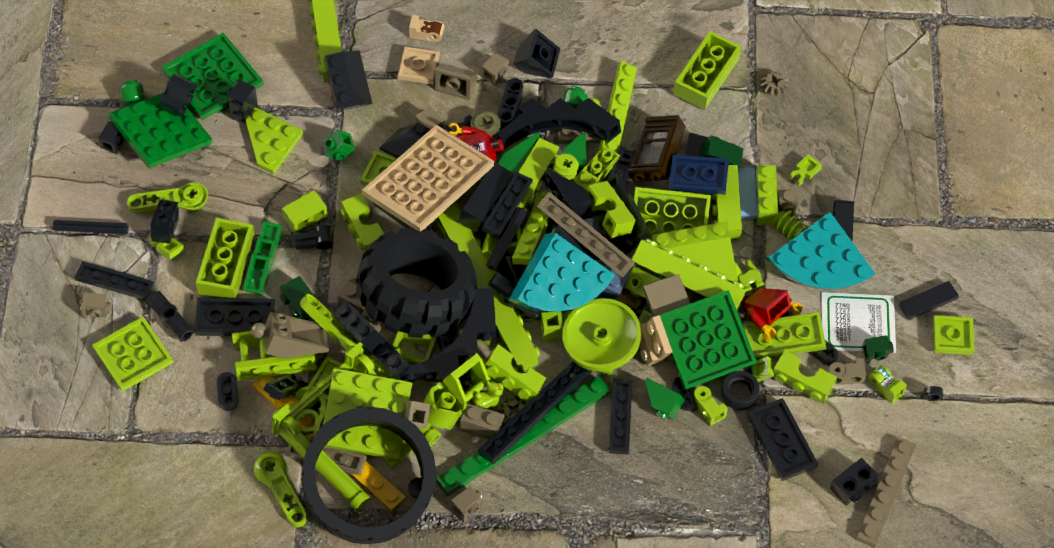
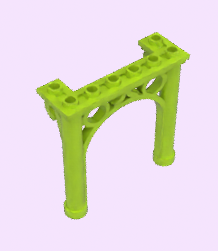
M361 342L356 346H350L345 352L344 364L340 367H335L336 369L378 376L373 371L374 365L372 361L363 354L364 349ZM333 370L326 379L322 378L319 380L311 392L309 390L305 392L298 403H293L290 406L286 404L282 408H277L272 414L271 433L273 435H281L303 458L310 444V441L304 435L313 434L314 437L324 420L326 403L329 396L327 394L330 391ZM320 402L321 407L318 413L311 410L316 403ZM413 413V420H415L417 415ZM311 416L315 419V426L303 428L299 422L304 417ZM427 425V428H420L430 447L437 442L442 434L437 428H433L430 425ZM322 450L317 459L315 469L350 503V506L356 512L359 511L369 501L370 496Z

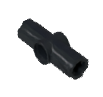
M496 272L489 281L488 285L504 297L505 304L510 308L518 307L534 320L542 312L520 307L509 301L508 299L517 284H513L499 272Z
M154 291L149 294L146 302L162 320L163 325L169 328L180 342L189 340L194 334V330L179 314L176 306L171 304L160 291Z

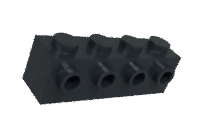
M494 163V166L488 171L462 209L457 221L477 232L481 226H484L488 215L493 211L514 173Z

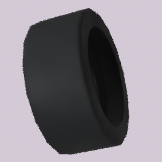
M735 371L725 377L721 389L724 403L735 410L749 409L756 403L759 395V383L752 374L746 371ZM743 382L751 387L752 394L749 398L738 399L729 393V387L732 383Z

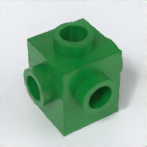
M336 130L323 141L327 157L339 161L345 159L347 155L355 150L351 134Z

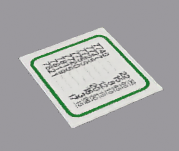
M821 292L822 327L824 338L838 351L863 352L862 344L865 339L887 335L888 340L893 344V353H896L894 296Z

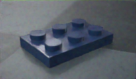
M673 155L669 190L726 195L729 159Z

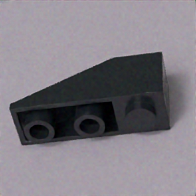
M546 169L544 183L547 188H550L552 194L579 217L590 214L592 200L584 188L551 169Z

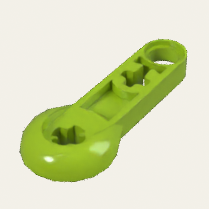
M191 182L180 188L133 194L127 199L129 210L133 213L156 211L159 200L178 202L179 207L195 211L206 204L209 193L203 184ZM136 200L141 201L138 207L131 206L132 202Z
M306 294L301 299V307L334 340L338 339L345 351L350 346H356L360 342L313 295ZM363 345V346H362V348L364 349L363 354H365L367 348Z
M274 452L262 454L254 463L253 471L255 477L270 487L289 523L293 527H302L307 521L305 509L287 479L285 459ZM271 465L274 471H267V466ZM285 498L292 499L294 508L290 509L288 502H285ZM301 513L303 515L302 520L294 521L292 519L293 514Z

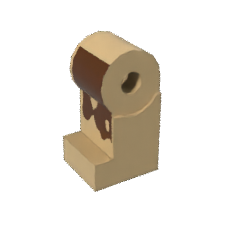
M412 14L409 25V38L439 42L442 39L445 26L440 21L423 20L418 15Z

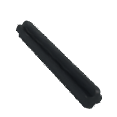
M518 207L486 263L489 270L497 269L527 214L525 208Z
M55 219L53 229L55 231L128 234L129 225L128 223Z

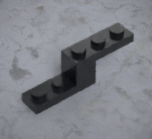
M347 300L333 313L395 378L410 365Z

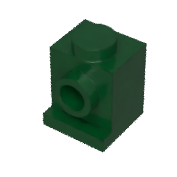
M887 335L865 339L862 344L866 364H870L872 359L877 361L886 359L889 353L894 352L893 344L888 340Z

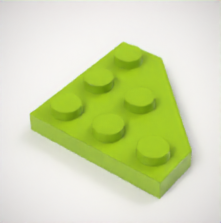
M256 107L246 119L257 166L274 175L303 135V130Z

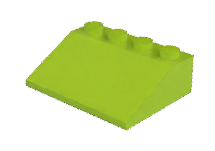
M635 187L634 201L650 232V235L643 241H646V239L652 240V235L708 225L711 195Z
M727 222L652 235V240L657 243L656 247L662 250L666 247L674 251L673 255L681 258V255L691 259V264L697 267L699 264L709 268L708 272L714 275L718 272L726 276V281L730 283L738 282Z

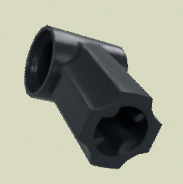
M318 225L314 230L294 233L296 250L312 247L325 250L333 245L331 229L328 225Z

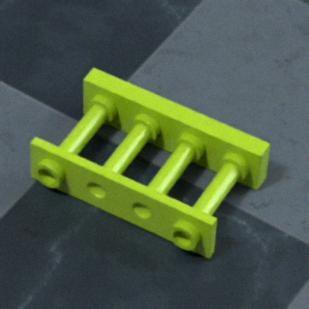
M251 331L232 333L234 350L240 349L241 362H235L238 381L316 370L314 354L289 358H269V355L265 353L264 337L255 338ZM259 346L261 359L249 360L248 348Z

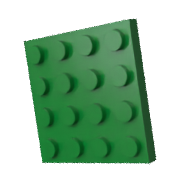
M224 32L162 67L163 73L169 80L173 74H176L198 84L195 93L192 94L194 97L190 106L201 120L229 105L228 91L230 88H234L239 79L254 86L256 89L264 85L261 77Z
M164 93L109 113L110 121L148 169L212 144L213 140L188 108L182 118L159 107L161 96Z
M729 290L660 315L672 349L671 357L684 390L757 363Z

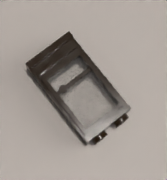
M679 115L646 117V124L628 172L636 182L668 180L671 173L672 157L677 155L686 126Z

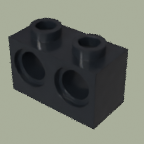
M159 200L150 224L152 242L171 243L179 221L178 202Z
M860 458L832 480L830 489L847 506L851 502H857L862 497L864 491L867 490L869 492L876 486L878 474L863 458ZM859 475H863L867 479H861ZM844 487H850L852 491H847Z

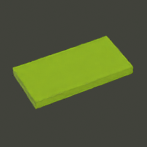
M820 311L779 317L772 325H766L776 330L775 338L771 337L770 342L763 340L764 331L762 329L759 330L753 322L743 323V328L756 360L766 356L770 358L780 357L785 350L792 354L826 350Z

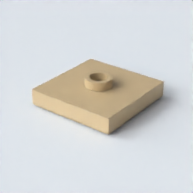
M404 46L397 75L398 80L433 85L435 68L438 66L440 52Z

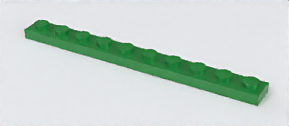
M597 376L560 401L494 465L476 452L436 478L437 483L446 495L449 496L610 394V389Z

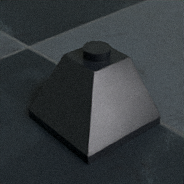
M534 29L517 49L513 64L525 74L553 78L561 48L539 30Z
M420 123L400 128L380 146V150L398 159L431 129Z

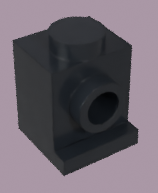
M108 121L98 137L100 148L118 154V146L124 141V137L111 121Z

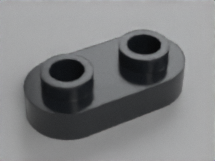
M224 372L217 378L218 401L223 410L231 411L239 404L237 379L234 374ZM231 400L232 403L227 404L226 401Z

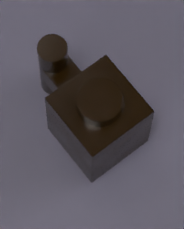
M622 291L616 298V301L627 305L637 318H640L644 310L641 307H644L646 303L645 299L636 297L628 291Z

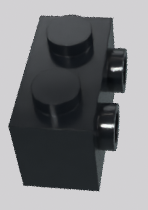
M239 79L234 88H230L227 97L231 117L236 121L246 123V119L254 108H258L256 88Z

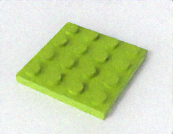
M334 368L323 425L340 413L361 407L385 408L404 417L405 402L410 400L412 382ZM358 426L339 433L325 447L399 460L402 438L392 431L381 427Z

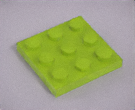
M144 316L92 345L94 351L122 392L174 363L172 357Z

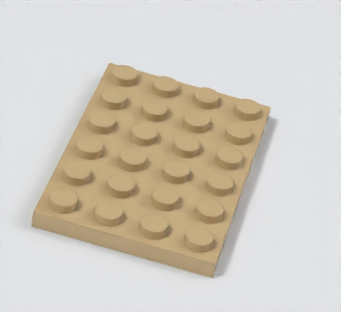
M435 125L363 188L362 195L418 232H422L494 166V161L438 125Z

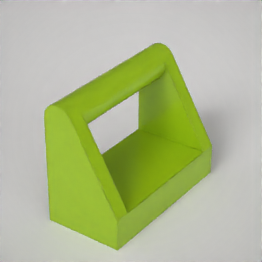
M398 331L392 347L394 349L399 348L404 339L428 348L425 359L401 352L402 357L407 362L417 364L432 358L438 345V336L431 338L428 334L423 335L422 338L408 337L407 333Z
M478 353L442 380L461 404H465L475 396L476 392H480L485 388L487 380L491 382L483 360ZM471 368L481 381L464 394L459 377Z

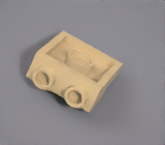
M660 315L652 317L647 323L640 324V354L642 360L645 361L647 366L662 362L672 353V349Z

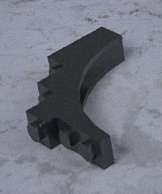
M531 98L518 108L520 115L514 118L506 127L502 128L497 133V138L502 140L505 149L514 142L535 133L556 129H569L592 134L609 143L621 133L619 119L590 98L580 103L576 109L561 98L552 103L548 108H545Z
M493 288L474 289L475 297L470 317L456 340L443 352L431 359L409 365L400 373V380L413 383L416 380L432 382L440 379V382H443L442 380L459 367V363L464 364L478 353L477 340L491 341L496 339Z

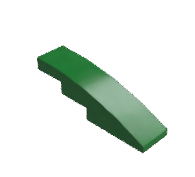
M267 221L263 222L254 254L251 255L243 291L262 295L275 258L283 225Z

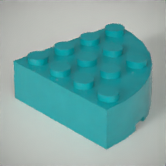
M831 212L825 214L765 258L783 276L799 285L814 289L832 290L846 288L863 282L876 274Z
M549 233L545 234L508 300L520 307L535 311L557 312L572 310L596 298L607 288L615 274L558 234Z

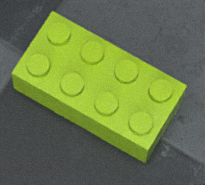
M709 31L676 79L673 95L706 110L739 61L742 46Z
M221 218L215 219L196 280L198 294L216 298H237L255 238L253 224Z

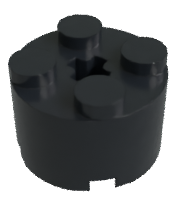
M173 74L166 85V90L162 94L158 106L183 118L187 105L190 106L194 95L192 94L195 93L198 84Z

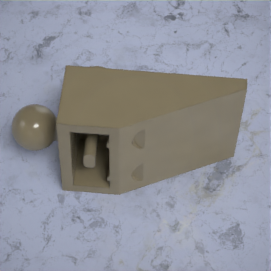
M270 312L265 325L263 323H255L251 327V334L255 338L264 337L265 353L268 355L289 358L324 353L330 350L327 332L315 322L286 316L282 313Z

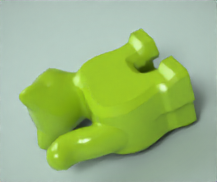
M747 259L745 262L746 267L749 269L745 273H742L735 262L738 282L743 284V289L746 290L744 296L751 295L752 287L755 288V291L765 288L760 271L751 263L750 259Z
M487 380V390L475 393V396L472 398L473 405L484 409L491 407L495 410L499 408V396L503 393V385Z

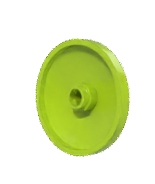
M600 298L593 299L587 304L575 308L569 314L563 326L562 338L568 356L577 365L591 371H610L623 366L636 354L641 342V328L637 316L627 305L613 299Z

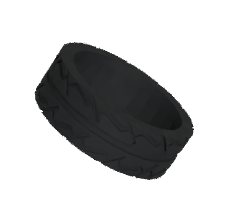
M354 408L334 416L321 426L310 441L303 461L301 477L303 496L314 518L334 536L359 544L387 542L402 535L415 525L426 510L435 489L436 466L434 454L426 437L407 418L385 408ZM358 426H377L390 430L400 436L414 452L421 475L419 495L411 509L398 520L378 527L356 526L335 516L321 499L315 482L317 459L326 444L336 435L347 429Z

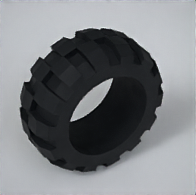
M401 228L398 233L390 231L381 235L363 253L356 278V290L362 307H365L367 314L375 322L381 321L384 323L385 329L396 334L398 331L407 333L408 337L422 338L423 335L428 334L433 338L444 335L448 330L452 331L466 319V315L470 312L475 297L474 289H477V275L465 251L460 252L458 244L448 237L446 239L440 238L436 232L425 229L423 232L414 231V228ZM403 273L419 275L431 280L442 290L437 292L412 290L398 283L392 275Z

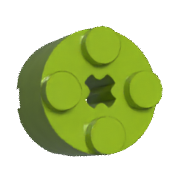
M444 382L437 383L436 386L432 387L422 402L431 404L427 425L448 430L452 429L467 406V402L461 404Z

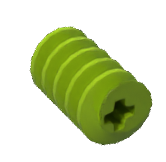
M561 154L556 158L553 171L572 181L576 177L579 164L574 156Z
M792 210L787 212L781 211L772 221V226L777 227V230L782 232L783 236L787 237L789 241L809 227L808 225L801 227L803 221L799 220L796 222L797 215L790 217Z

